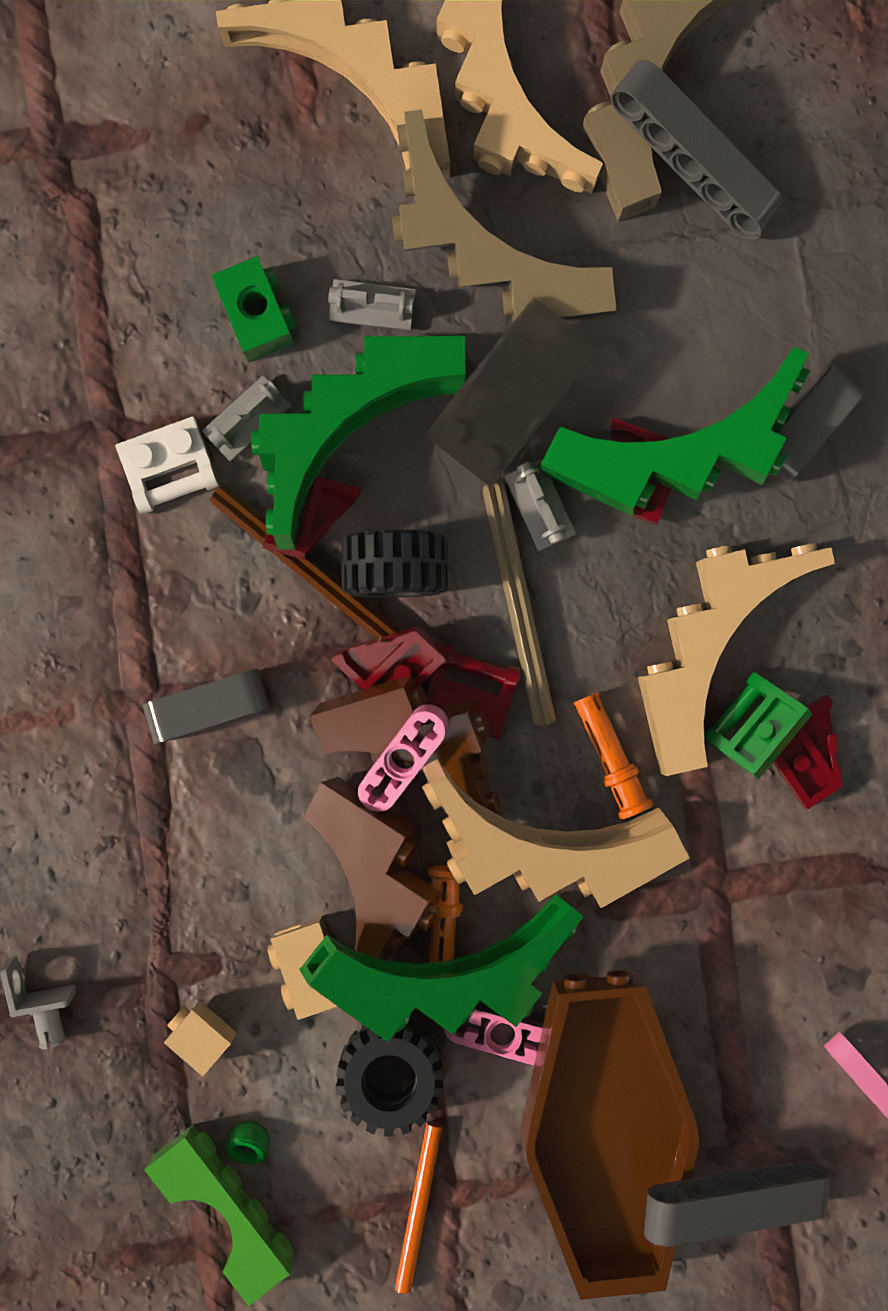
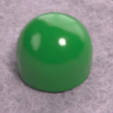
M250 1120L240 1122L231 1130L225 1145L226 1152L232 1159L242 1164L254 1165L261 1163L267 1155L269 1135L267 1130L258 1122ZM239 1146H247L255 1151L246 1153Z

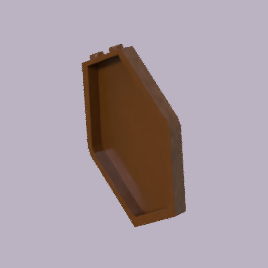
M624 969L609 971L607 976L590 978L589 975L583 973L569 974L564 977V980L553 981L521 1123V1137L525 1156L580 1300L666 1291L676 1246H660L650 1242L644 1236L647 1192L650 1186L692 1179L699 1148L698 1125L648 990L639 975Z

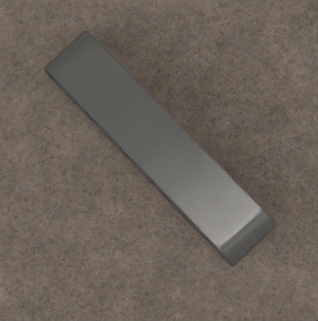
M648 60L637 61L612 92L611 103L613 108L738 235L745 239H758L782 207L783 200L781 194L657 65Z
M796 1161L650 1186L647 1192L644 1236L654 1244L671 1247L822 1219L827 1215L831 1178L830 1170L816 1162Z

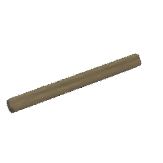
M502 482L490 483L483 486L482 492L529 706L535 726H544L554 723L556 716L505 486Z

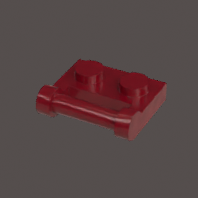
M442 643L441 648L449 655L446 661L432 674L426 693L428 705L444 708L474 699L477 710H483L490 727V734L487 736L500 739L522 668L509 665L508 668L455 652L453 651V646ZM451 667L503 684L500 695L498 696L444 679L447 668Z

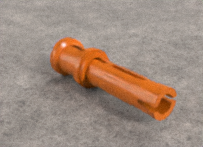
M596 692L574 702L606 773L603 776V783L605 787L611 788L620 808V811L617 813L619 819L622 820L634 816L654 806L653 800L646 797L637 775L640 771L634 763H629L621 747L613 725L603 707L599 693Z
M432 865L427 869V874L431 876V885L443 893L435 905L440 908V912L430 927L429 962H440L441 937L444 938L442 961H449L454 959L456 917H459L461 912H463V904L459 902L460 884L457 883L448 865ZM444 881L447 883L446 897L444 896ZM442 918H445V925L442 924Z

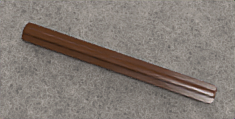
M221 485L212 494L210 502L263 545L266 535V519L227 486ZM269 550L374 638L377 639L401 631L363 598L351 596L343 592L342 581L309 554L304 559Z

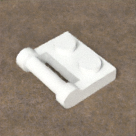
M193 416L115 445L131 487L135 505L141 515L154 511L153 506L206 487L207 491L220 487L198 423ZM194 463L198 464V473L152 490H147L146 481Z

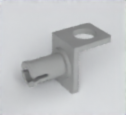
M10 957L0 970L10 1016L33 1015L39 1048L48 1049V1041H51L52 1048L63 1044L67 1038L66 1034H64L58 1008L67 1007L76 993L75 985L27 993L18 957ZM12 975L14 978L15 990L13 989Z

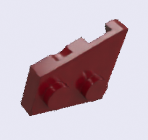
M317 476L309 489L299 517L295 550H278L274 536L267 535V532L262 548L304 559L357 502L361 488Z
M419 626L339 650L331 661L362 690L409 675L413 676L417 687L446 661L449 654Z
M823 695L806 706L813 715L773 762L803 809L806 810L843 787L840 766L836 762V753L838 751L836 734L832 731L830 708H832V701L828 695Z

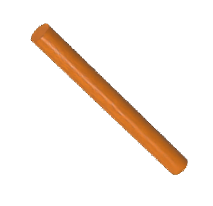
M434 1121L426 1123L395 1284V1290L402 1294H410L412 1290L443 1125Z

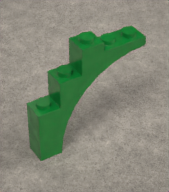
M364 336V352H356V374L312 375V391L304 392L305 414H260L259 429L252 430L253 455H259L263 470H268L267 488L268 494L274 495V509L266 510L267 535L274 536L278 550H295L299 517L309 489L325 462L349 436L372 419L401 405L433 396L465 394V336Z
M793 346L776 375L752 400L725 419L692 434L655 442L623 443L591 438L560 427L541 463L542 473L632 517L638 506L645 509L656 488L655 485L650 483L651 480L696 501L702 490L711 493L722 471L715 467V464L763 485L768 474L777 477L788 453L781 451L786 437L771 431V429L780 432L791 410L790 407L784 405L790 391L797 394L800 393L811 371L803 367L809 353Z
M555 894L530 921L507 938L473 954L449 961L418 964L386 961L354 951L326 935L299 970L311 988L387 1042L395 1032L401 1031L406 1026L415 1007L451 1034H454L460 1025L465 1024L471 1018L479 1001H482L517 1027L523 1018L532 1013L537 1000L543 994L532 982L548 968L553 955L563 942L569 940L574 935L578 923L584 916Z

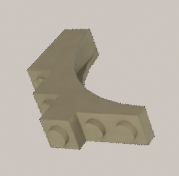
M622 0L620 15L632 42L629 40L620 41L610 47L604 55L600 73L610 97L637 61L648 60L663 71L671 55L691 31L716 11L737 0ZM610 101L595 105L585 115L581 133L591 157L603 163L599 177L616 219L619 222L656 207L662 194V189L653 163L652 147L616 112Z
M422 109L404 112L405 124L397 125L400 152L408 151L410 169L403 170L406 197L414 196L415 203L399 205L400 216L392 217L395 243L403 242L404 252L454 245L455 253L447 254L450 280L458 279L459 288L508 282L509 290L502 291L504 314L505 316L512 315L513 324L616 310L612 267L577 268L545 262L515 250L488 232L462 206L443 178L429 145Z

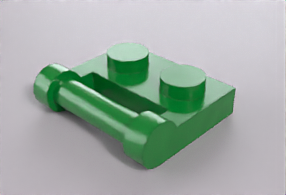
M752 672L745 681L747 686L712 728L707 727L704 730V741L759 780L813 714L809 708L757 673ZM760 696L765 697L730 741L727 740L726 737Z

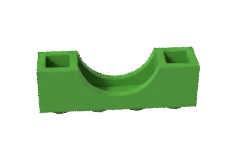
M192 1124L155 1153L144 1170L170 1204L184 1200L201 1201L211 1205L223 1215L230 1227L233 1242L232 1251L229 1254L223 1273L247 1305L250 1306L290 1275L294 1260L293 1247L283 1233H276L267 1222V1213L260 1202L256 1199L250 1200L241 1188L242 1181L237 1172L229 1165L225 1167L215 1154L216 1147L211 1138L205 1132L199 1133Z

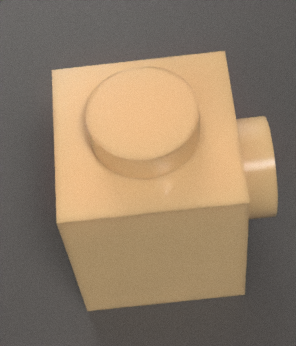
M199 1000L191 1011L183 1006L167 1026L173 1032L164 1043L203 1077L231 1045L237 1032Z

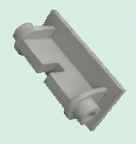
M334 279L333 286H330L328 302L331 303L329 321L411 331L416 289Z
M262 376L205 427L202 432L231 462L251 444L252 430L259 429L260 414H284L291 405L283 398L274 384Z
M542 459L534 463L532 461L526 462L518 466L516 471L504 476L538 551L576 535L551 478L542 473Z

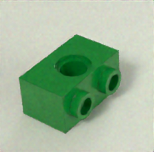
M256 256L211 275L242 352L248 362L294 344L289 331L297 327L288 306L279 307L274 293L281 289L271 266L263 269L259 257ZM264 301L267 303V308L263 314L259 316L247 314V309L251 303Z

